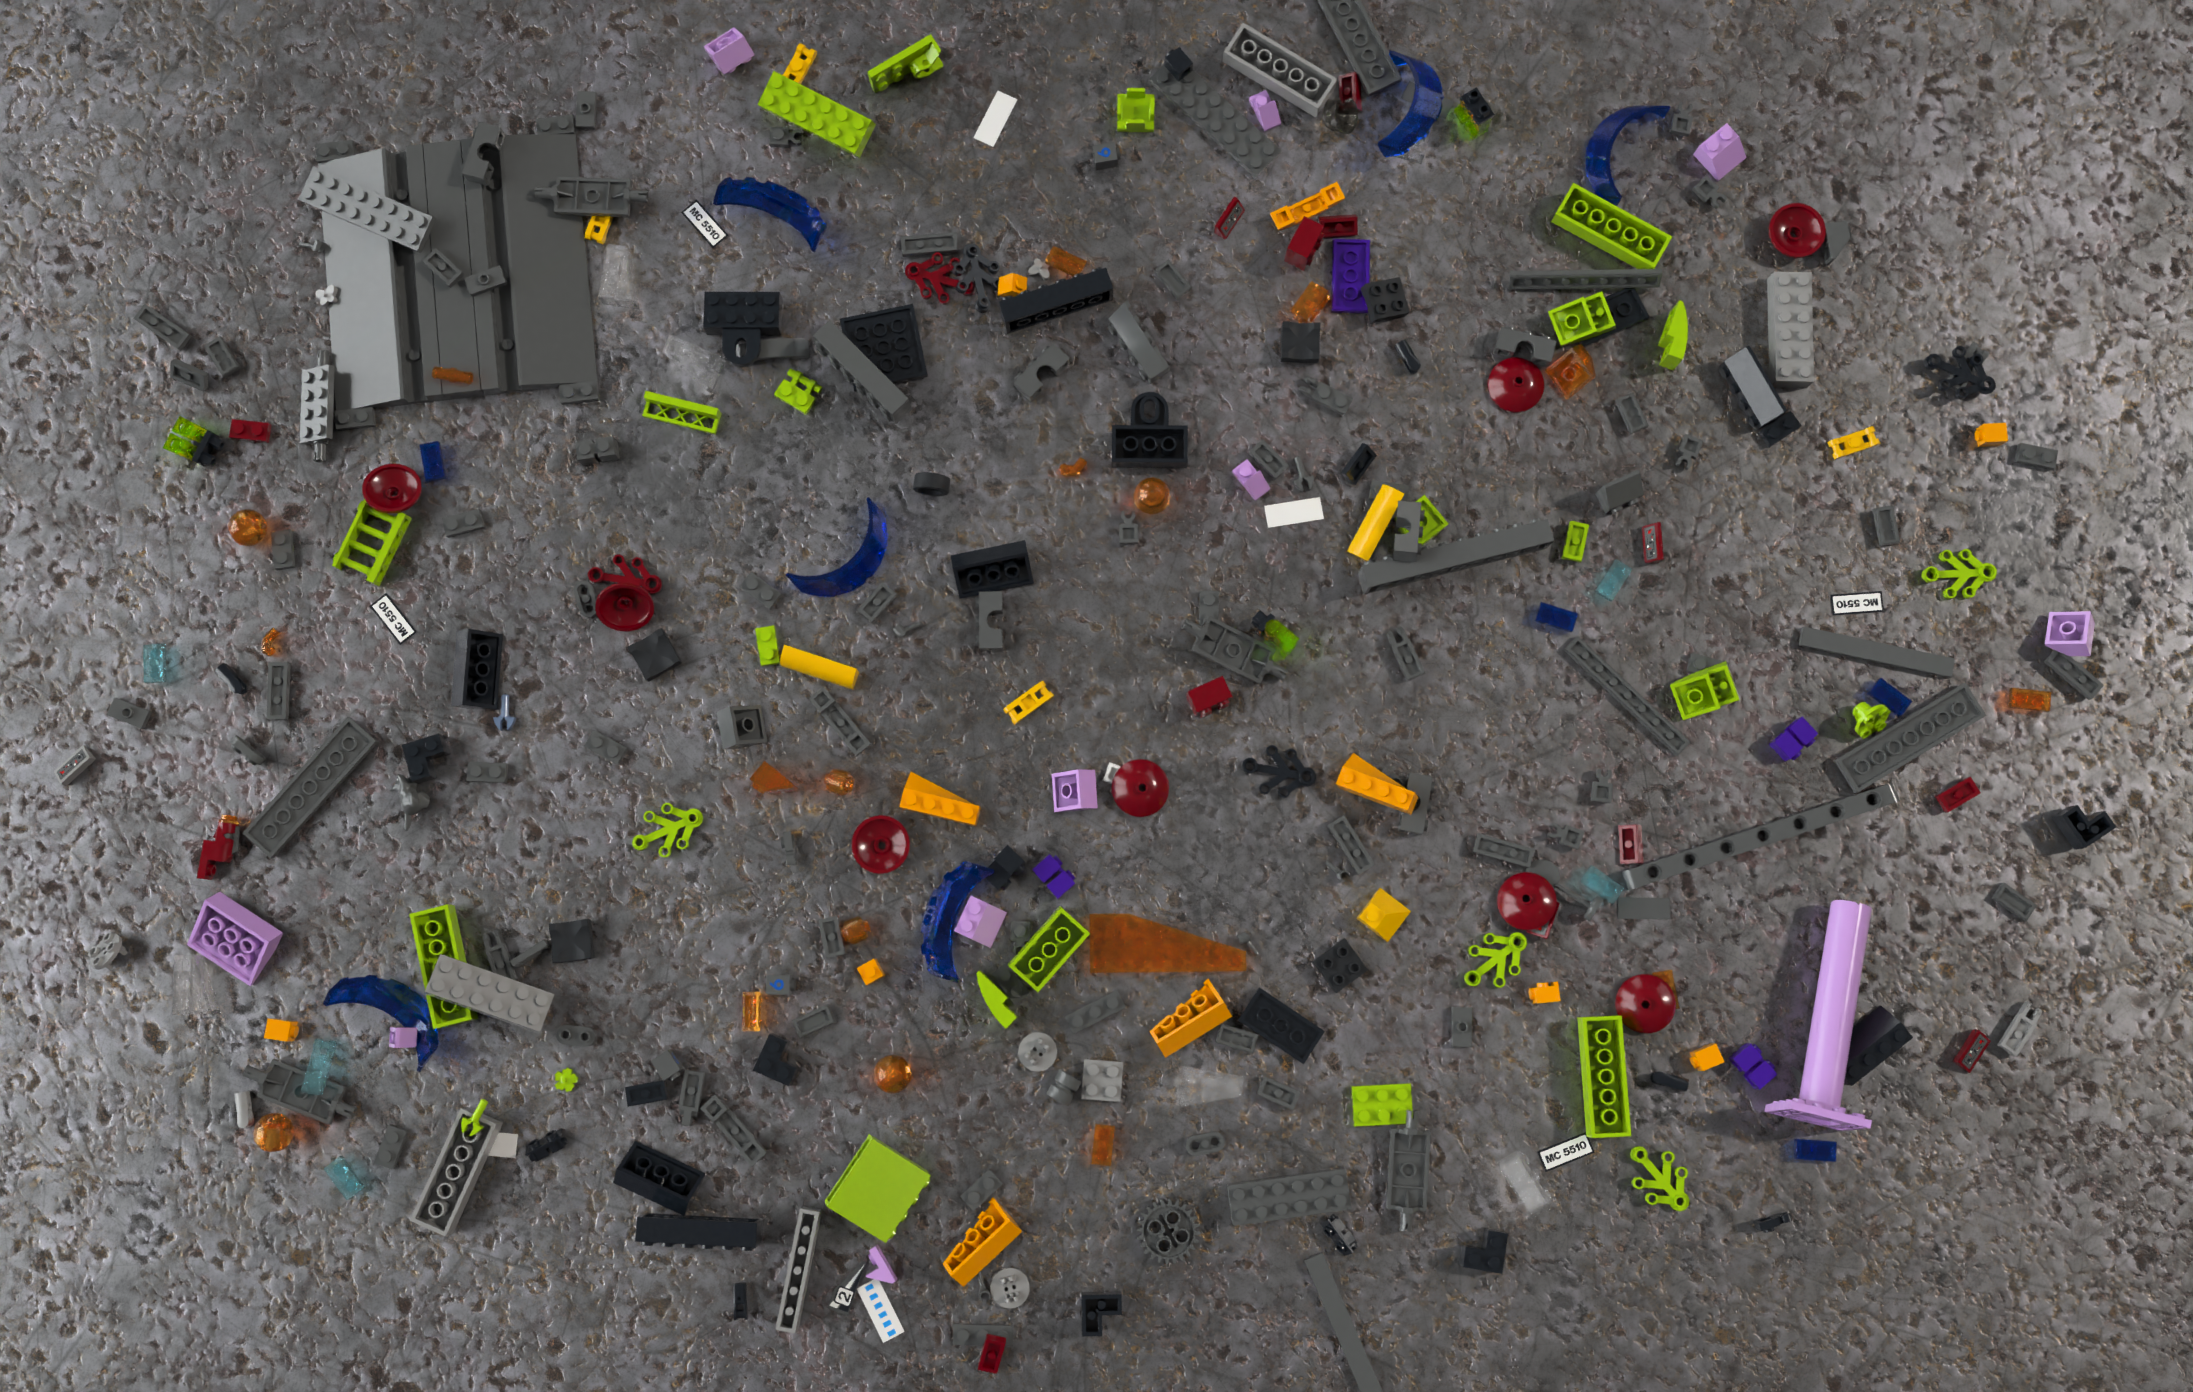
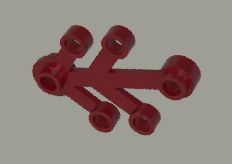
M936 252L932 255L931 259L921 264L917 262L909 263L905 268V274L909 280L917 283L921 297L925 300L932 297V291L929 287H926L922 278L930 280L938 295L940 304L946 305L949 303L950 297L948 293L944 292L941 284L956 288L959 280L943 275L952 271L954 267L952 266L953 262L959 263L960 260L952 258L949 264L933 272L925 271L934 265H941L943 263L942 254ZM938 256L941 258V260L935 261V257ZM913 268H916L917 272L912 273L911 270ZM973 281L969 284L971 287L963 293L964 296L974 294L975 284ZM929 291L930 293L929 295L925 296L923 295V292ZM946 296L947 300L942 301L941 297Z
M620 554L613 557V563L621 569L625 576L604 573L598 567H593L588 571V578L593 583H600L602 581L631 583L644 588L650 594H656L662 588L661 579L656 575H650L644 566V561L639 557L634 558L631 564L635 569L639 570L644 579L634 576L625 563V558ZM618 558H622L621 563H616ZM636 561H641L640 566H635ZM596 573H600V577L598 579L594 578V575ZM651 582H656L654 588H650Z

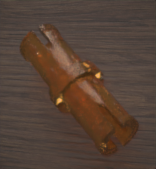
M434 366L432 370V377L434 379L448 380L450 383L462 382L472 384L473 382L472 372Z

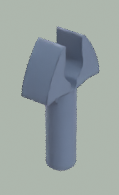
M508 694L501 695V715L493 717L495 725L501 731L504 720L507 721L508 731L512 729L516 722V717L509 715Z

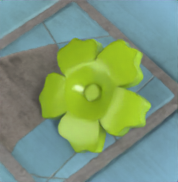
M570 1068L563 1069L562 1072L557 1071L555 1080L559 1082L555 1084V1087L560 1090L565 1089L566 1092L572 1091L575 1087L573 1083L578 1082V1077L576 1074H572V1069Z

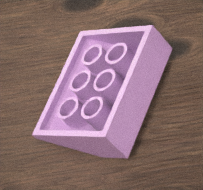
M218 892L204 901L187 945L251 986L276 950L283 932L223 893Z

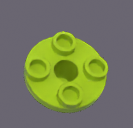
M1866 702L1857 704L1852 711L1857 722L1855 732L1865 739L1875 731H1882L1887 725L1885 721L1890 714V710L1883 704L1873 707Z

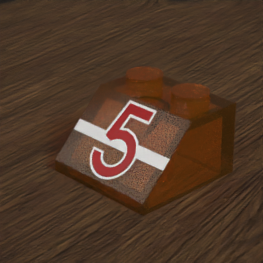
M766 761L750 777V780L754 782L751 786L762 794L766 792L773 795L799 791L796 785Z

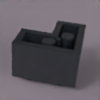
M439 733L402 744L411 782L418 784L436 779L437 775L432 760L451 754L446 736Z
M2078 805L2066 807L2052 817L2074 850L2088 847L2116 828V825L2106 811L2096 812L2086 817Z
M1007 845L994 858V861L982 875L998 891L1001 889L1006 890L1012 883L1010 879L1014 875L1018 877L1025 870L1024 865L1026 863Z
M773 1033L769 1034L753 1071L786 1086H792L800 1067L783 1060L790 1041Z
M1484 1228L1482 1247L1462 1244L1459 1265L1465 1268L1502 1274L1508 1233Z
M1121 1291L1081 1293L1082 1337L1102 1336V1315H1122Z

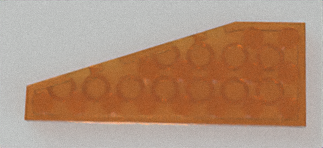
M1089 914L1090 973L1247 971L1246 951L1131 914Z

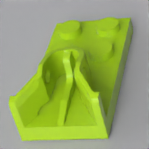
M932 35L926 36L869 70L867 73L873 91L876 93L885 90L891 83L902 80L910 72L913 73L915 78H924L942 69L943 63L938 57L941 49Z

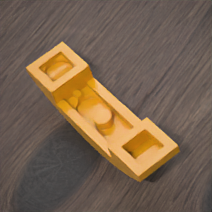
M1335 182L1320 189L1319 193L1289 207L1286 205L1271 212L1270 215L1278 230L1286 229L1301 223L1304 216L1311 219L1343 201L1345 196L1339 184Z

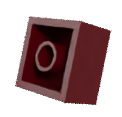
M1304 216L1287 247L1284 261L1303 271L1307 265L1311 266L1316 251L1320 249L1325 236V233H1323L1324 226Z
M1223 676L1187 691L1186 695L1195 717L1200 716L1201 718L1212 714L1213 709L1218 708V710H1222L1228 707L1233 697Z

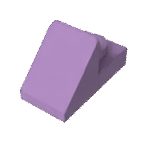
M1266 90L1249 97V102L1264 132L1281 125L1275 100L1271 101Z
M1247 459L1232 470L1234 476L1255 501L1270 490L1261 471L1257 472Z
M390 1027L389 1047L411 1048L417 1046V1028Z
M878 1244L869 1250L870 1254L868 1256L872 1264H877L878 1268L868 1273L865 1277L888 1283L896 1282L897 1277Z

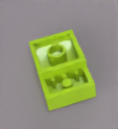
M1602 291L1548 311L1561 346L1577 343L1616 329Z
M1681 300L1669 312L1658 346L1665 348L1659 366L1674 370L1683 360L1688 339L1687 314L1684 303Z
M1726 661L1690 674L1670 684L1683 720L1739 701V695Z
M978 971L976 973L978 984L987 1006L1001 1025L1008 1029L1018 1018L1004 1004L1009 997L982 971Z

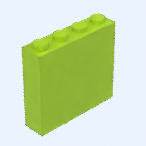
M869 1134L824 1202L831 1210L886 1243L888 1239H892L895 1235L898 1224L907 1217V1211L910 1206L917 1202L918 1194L922 1188H926L929 1184L931 1175L926 1169Z

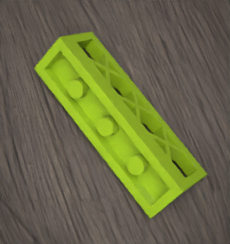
M645 391L644 399L646 404L643 417L716 435L722 414L718 408ZM651 404L660 407L661 411L655 415L649 414ZM674 409L677 410L679 416L670 419L667 417L666 412ZM690 413L695 414L698 419L691 424L686 423L683 418ZM707 418L715 419L712 429L704 427L702 421Z

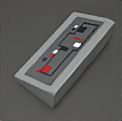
M82 745L54 773L62 785H68L91 765L96 758Z

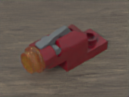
M221 815L213 836L215 841H203L197 878L212 880L216 873L215 862L230 863L233 854L239 851L240 827L239 822H237L238 817Z

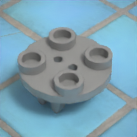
M111 932L106 933L102 941L90 949L88 956L91 957L90 965L96 970L103 968L111 970L114 967L111 965L117 954L120 953L125 956L128 953L126 948L122 946V938Z
M1031 1033L1023 1038L1019 1045V1059L1024 1067L1031 1071H1044L1051 1067L1056 1060V1043L1045 1033Z
M1004 1268L998 1271L990 1285L994 1301L999 1306L1007 1309L1022 1305L1030 1292V1283L1027 1276L1022 1270L1016 1268Z

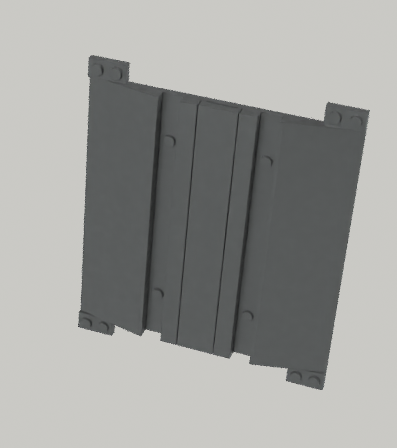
M573 115L536 119L537 134L505 135L500 152L489 150L485 152L482 160L489 161L494 168L489 186L469 181L462 174V164L466 162L468 156L467 149L472 144L473 138L406 146V151L389 153L385 148L356 154L355 142L353 140L316 144V158L320 169L436 218L422 252L419 253L322 211L324 243H326L327 287L332 284L338 289L336 294L337 302H329L333 366H335L336 430L376 427L375 408L559 387L560 403L562 405L600 401L584 219L581 215H556L552 199L535 198V192H537L535 187L552 188L556 184L557 177H580L575 118ZM435 248L464 274L452 288L423 262ZM500 265L507 285L471 297L464 278Z

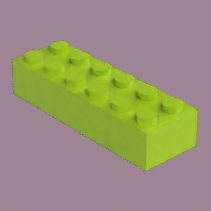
M773 71L757 104L763 110L858 158L861 157L876 126L871 119Z
M1575 183L1572 184L1551 221L1637 269H1654L1672 238L1671 235Z
M447 904L409 914L425 990L440 954L467 963L455 905ZM426 995L433 1029H442L479 1019L475 1011Z
M1622 1016L1577 1017L1586 1137L1631 1136Z

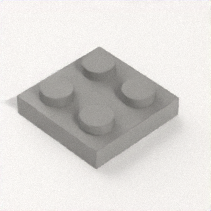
M1084 1059L1081 1099L1120 1102L1123 1062Z

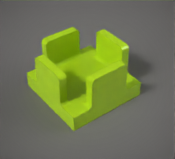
M1127 88V94L1117 95V132H1154V94H1145V88Z
M1425 495L1416 501L1421 502V510H1425L1424 522L1420 521V526L1423 527V536L1418 538V543H1422L1423 546L1449 524ZM1400 527L1398 529L1401 534L1409 532L1406 528Z

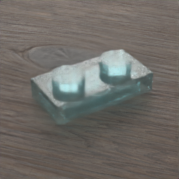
M1615 559L1595 592L1611 602L1632 569Z
M163 643L143 645L144 683L166 682V645Z
M1592 865L1580 880L1582 884L1611 904L1615 903L1624 887Z
M339 1156L324 1168L346 1200H350L365 1188L343 1156Z

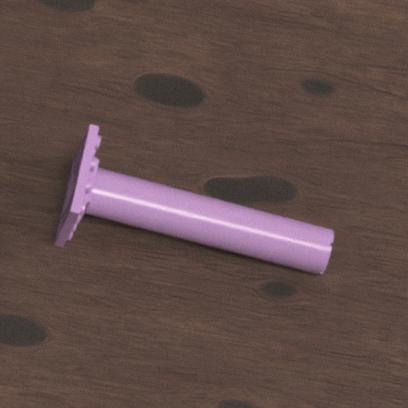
M1831 901L1799 1099L1773 1101L1772 1104L1765 1105L1764 1112L1839 1131L1871 1128L1872 1120L1865 1119V1115L1859 1113L1845 1114L1846 1108L1840 1107L1870 924L1871 907L1852 901Z

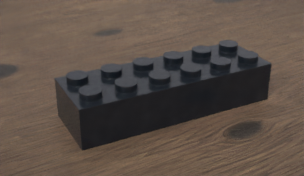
M1098 267L1091 270L1090 273H1079L1068 280L1060 279L1055 284L1049 286L1045 284L1033 291H1022L1014 297L1006 296L998 302L1006 333L1009 334L1113 301V286L1107 268L1102 269Z
M644 1213L637 1217L635 1242H641L643 1246H653L655 1243H661L662 1247H673L675 1244H681L682 1248H693L695 1245H701L702 1249H713L715 1246H721L722 1250H733L735 1247H741L742 1251H753L762 1243L763 1219Z

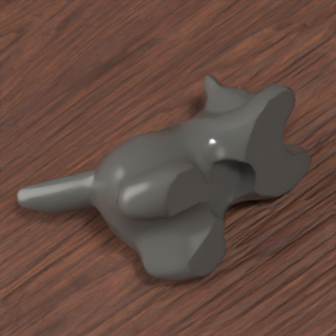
M398 774L396 783L390 791H396L400 796L401 808L405 813L404 830L408 831L411 826V816L427 808L430 803V797L426 793L417 791V783L411 782L410 775L405 778L403 775Z

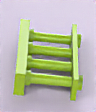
M363 499L358 505V512L339 552L333 557L332 566L341 571L344 565L367 574V581L380 586L412 518L402 512L393 516L376 511ZM371 514L392 523L390 531L384 533L365 525L368 515ZM362 531L383 540L384 544L380 550H376L356 540ZM354 548L375 557L376 561L373 567H367L348 559L352 549Z

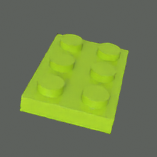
M1411 1083L1351 1086L1354 1127L1406 1124V1110H1411L1413 1115Z

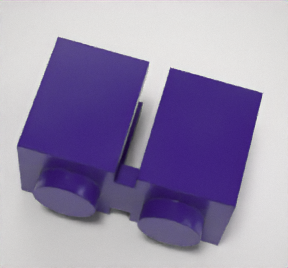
M1803 717L1795 719L1784 730L1785 732L1780 733L1769 745L1784 761L1795 760L1802 754L1800 750L1804 746L1808 748L1816 741L1814 737L1818 735V732Z
M1049 854L1032 870L1043 883H1046L1058 871L1060 872L1057 877L1046 885L1055 897L1060 899L1075 885L1073 880L1076 878L1069 870L1065 872L1061 868L1063 863L1056 855L1052 857Z
M1745 1043L1728 1059L1739 1072H1744L1743 1077L1754 1089L1760 1090L1778 1074L1774 1071L1775 1066L1768 1059H1763L1761 1056L1762 1051L1758 1046Z

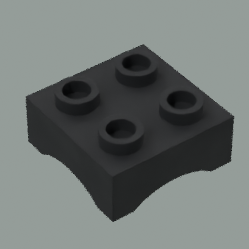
M1400 277L1367 283L1361 288L1362 295L1367 304L1370 324L1388 319L1402 318L1410 313Z
M1283 321L1281 331V362L1318 363L1320 359V322L1294 323Z
M662 628L628 646L630 653L648 682L682 664Z
M591 919L549 924L552 963L595 958Z
M1345 938L1312 961L1335 993H1338L1368 971Z

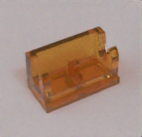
M1311 281L1290 310L1294 314L1293 318L1300 323H1313L1329 301V291Z

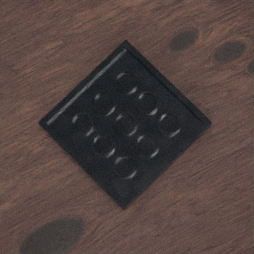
M913 304L840 319L842 333L893 384L928 377ZM853 383V388H854V391L856 392V391H858V390L856 389V386H855V384Z

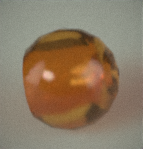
M1151 477L1138 483L1134 489L1133 498L1138 509L1143 513L1152 515L1166 509L1169 505L1171 494L1165 482Z
M239 510L228 521V530L232 538L239 545L255 546L267 534L266 519L255 510Z
M896 1054L884 1056L878 1060L874 1067V1082L883 1092L889 1094L899 1093L906 1089L911 1082L910 1067L902 1056Z
M270 1113L262 1116L255 1123L253 1129L254 1142L260 1149L268 1152L285 1149L294 1137L293 1123L287 1116L281 1113Z

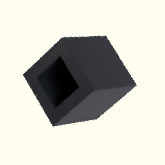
M1180 47L1175 50L1172 49L1166 54L1164 66L1178 82L1193 71V62Z

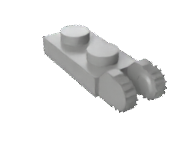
M2029 1001L2024 1002L2019 1009V1013L2015 1015L1997 1044L1998 1047L2013 1057L2018 1056L2043 1012L2041 1009L2036 1008L2030 1017L2027 1018L2026 1015L2032 1005Z

